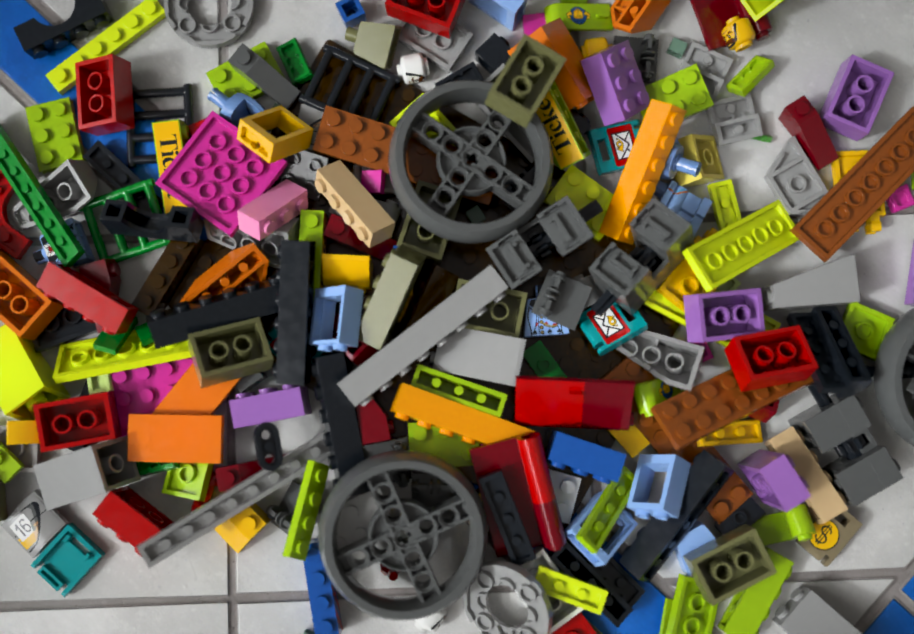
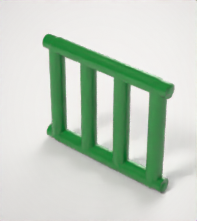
M153 178L95 197L79 210L84 213L100 260L115 259L116 263L169 244L170 240L157 239L149 242L148 238L138 237L140 245L129 249L124 235L114 234L120 252L108 256L92 208L104 205L106 199L118 200L123 197L125 201H129L137 207L133 194L144 190L152 213L162 214L153 188L156 185Z

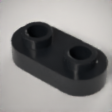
M262 423L255 428L253 433L257 462L262 469L273 471L278 469L283 462L279 431L272 423ZM264 430L269 432V438L266 440L261 436ZM268 454L273 456L271 463H267L265 460Z

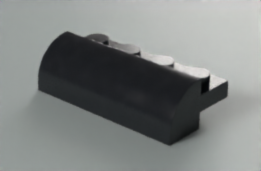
M836 306L814 307L811 313H789L786 318L789 327L800 325L819 366L811 375L819 394L836 393L837 398H846L863 391L871 384L873 380Z
M566 538L567 543L563 545L561 550L549 552L550 559L564 574L608 590L602 613L618 628L633 611L632 606L645 593V590L613 557L605 565L594 567Z

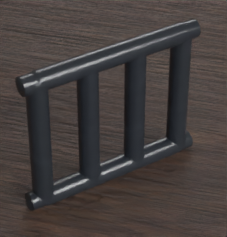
M325 44L323 47V52L325 53L305 94H301L298 101L321 112H324L326 105L335 108L353 66L365 70L366 73L347 112L357 114L372 79L376 75L387 80L369 118L379 121L395 84L401 81V77ZM335 57L344 61L345 64L327 102L324 103L313 97L332 58Z
M184 84V87L142 90H134L132 87L135 128L126 130L128 168H136V165L157 164L156 154L137 156L136 143L154 142L153 133L136 134V121L184 118L186 125L189 126L194 123L192 84ZM184 97V109L135 112V99Z

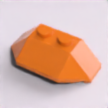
M615 0L610 8L612 25L615 29L631 34L651 30L671 0Z
M254 243L234 249L195 279L180 302L188 301L190 303L197 301L203 295L211 294L214 296L221 294L227 288L234 287L238 289L245 287V284L251 281H265L269 260Z

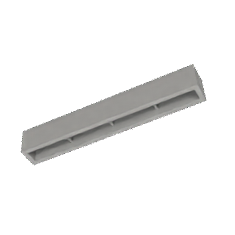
M492 265L488 266L342 379L337 385L354 407L359 403L362 407L374 398L371 395L377 389H380L382 392L393 384L390 379L397 374L402 377L412 369L410 364L417 359L421 362L431 354L429 351L431 347L435 344L440 347L450 339L448 337L449 333L453 330H456L458 333L469 325L466 321L473 315L476 318L488 310L485 305L492 300L495 303L500 301L507 295L504 291L509 287Z

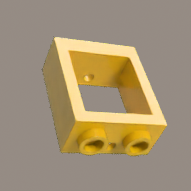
M282 105L241 118L237 140L271 164L310 148L314 129ZM278 127L287 135L275 138L267 130Z

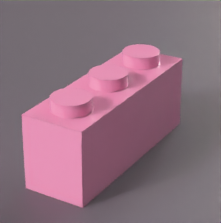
M285 179L237 210L239 229L261 241L301 214V210L308 209V190Z

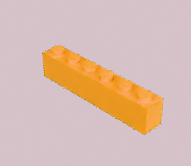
M651 99L599 233L633 245L634 238L629 223L652 199L687 111L673 104Z
M405 383L399 384L390 409L391 412L395 413V418L403 421H408L409 418L418 421V426L430 429L433 426L440 429V434L448 437H453V434L462 437V442L470 445H475V442L486 445L535 432L534 430Z

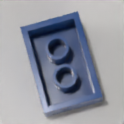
M553 429L545 451V456L549 459L548 463L561 469H564L565 465L570 466L571 471L587 477L588 473L593 474L592 478L609 485L611 480L618 483L627 456L624 453Z

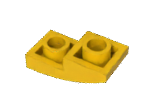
M36 420L7 421V445L39 443Z

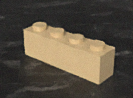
M341 160L317 169L315 180L317 191L325 196L330 206L338 211L344 222L351 226L361 241L371 248L392 237L395 221Z
M792 426L764 442L769 451L783 453L795 463L794 470L809 485L807 490L811 497L805 500L808 511L817 525L824 524L848 510L846 506L847 501L840 491H836L831 484L833 480L829 473L822 470L817 463L819 462L817 455L805 445V438L802 433L797 429L795 430Z

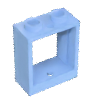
M469 0L472 5L511 31L520 22L522 15H525L527 0Z
M347 285L315 289L309 345L318 346V351L332 352V348L336 351H347L348 347H358L364 290ZM336 302H341L337 339H332Z
M640 454L627 508L634 511L635 516L642 519H649V516L667 521L668 518H679L691 463L676 454ZM655 472H667L660 503H648Z
M603 491L594 494L564 530L566 538L594 567L605 565L638 525L633 519L632 514L628 510L623 509L615 522L620 528L603 549L600 548L598 553L591 554L575 536L581 528L580 525L590 514Z

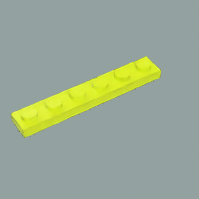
M144 0L45 76L56 90L63 95L76 85L75 63L109 54L116 55L166 17L164 8L157 0Z

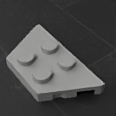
M795 136L788 139L764 176V179L789 216L806 215L828 190Z

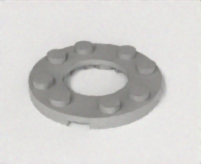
M164 0V11L170 26L180 38L196 47L213 49L235 42L247 31L253 20L255 0H231L230 13L224 17L223 21L214 25H205L194 20L190 15L189 0Z
M500 560L483 563L476 579L463 594V604L470 622L474 621L482 631L480 634H549L551 630L553 612L547 593L533 575L525 568L516 564ZM504 585L510 587L512 591L516 590L518 592L519 598L527 604L529 613L524 624L519 626L508 625L494 615L488 601L489 590L492 587Z

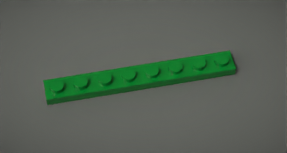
M0 124V169L63 266L72 267L85 253L84 249Z

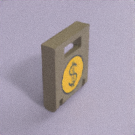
M847 510L841 513L846 519H843L840 523L833 518L824 524L817 525L811 516L816 533L812 535L813 539L799 542L798 539L795 540L816 560H821L820 563L825 567L832 563L863 525Z

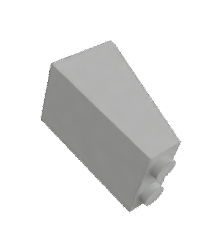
M855 255L837 259L761 288L763 312L807 309L820 306H843L860 302Z
M464 328L458 333L456 330H453L448 334L450 339L442 346H437L436 352H431L429 365H433L435 370L516 387V376L520 374L526 339Z
M127 435L34 465L33 468L46 510L106 493L141 480L136 462H127Z
M804 585L792 592L791 599L777 609L775 617L772 619L787 634H862L816 593Z

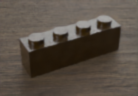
M200 238L198 243L170 240L132 302V305L139 308L138 311L145 315H150V312L156 309H166L205 241Z
M427 263L392 341L450 297L457 288L459 276L438 265Z

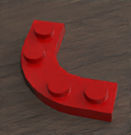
M0 169V248L14 258L21 260L34 241L16 230L9 223L7 205L15 191Z

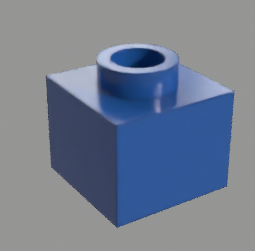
M341 0L335 3L346 29L360 24L361 21H367L365 11L359 0Z

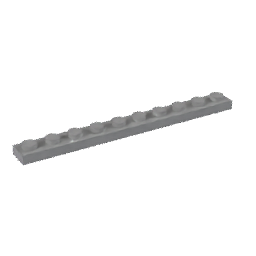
M326 430L284 455L283 462L278 469L273 471L261 469L138 544L136 548L149 568L153 567L303 474L308 460L320 463L327 459L328 456H331L330 449L326 447L323 433H326Z

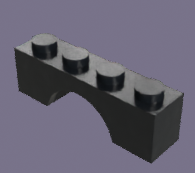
M75 0L72 15L62 24L47 26L32 18L13 29L24 51L32 58L37 59L47 56L49 52L57 48L66 47L76 39L85 38L90 32L103 29L115 20L105 0Z
M106 199L99 220L111 234L198 243L204 226V221L197 210L192 207L172 206L169 213L156 214L142 210L129 201Z

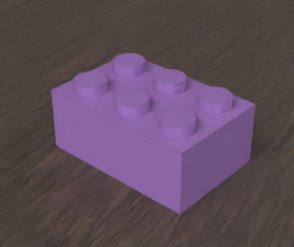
M629 40L610 46L580 61L604 126L625 121L649 106V94L644 86L642 75L638 69Z
M853 54L841 63L819 114L825 128L855 141L868 135L894 76V72Z
M761 288L683 295L687 342L704 343L729 340L736 336L765 331Z
M282 385L283 390L278 391V388L272 387L259 390V395H255V392L236 394V399L229 400L234 429L312 414L308 388L299 385Z
M759 449L737 463L763 504L788 512L811 497L807 490L809 488L808 483L802 476H798L794 470L795 463L788 455Z

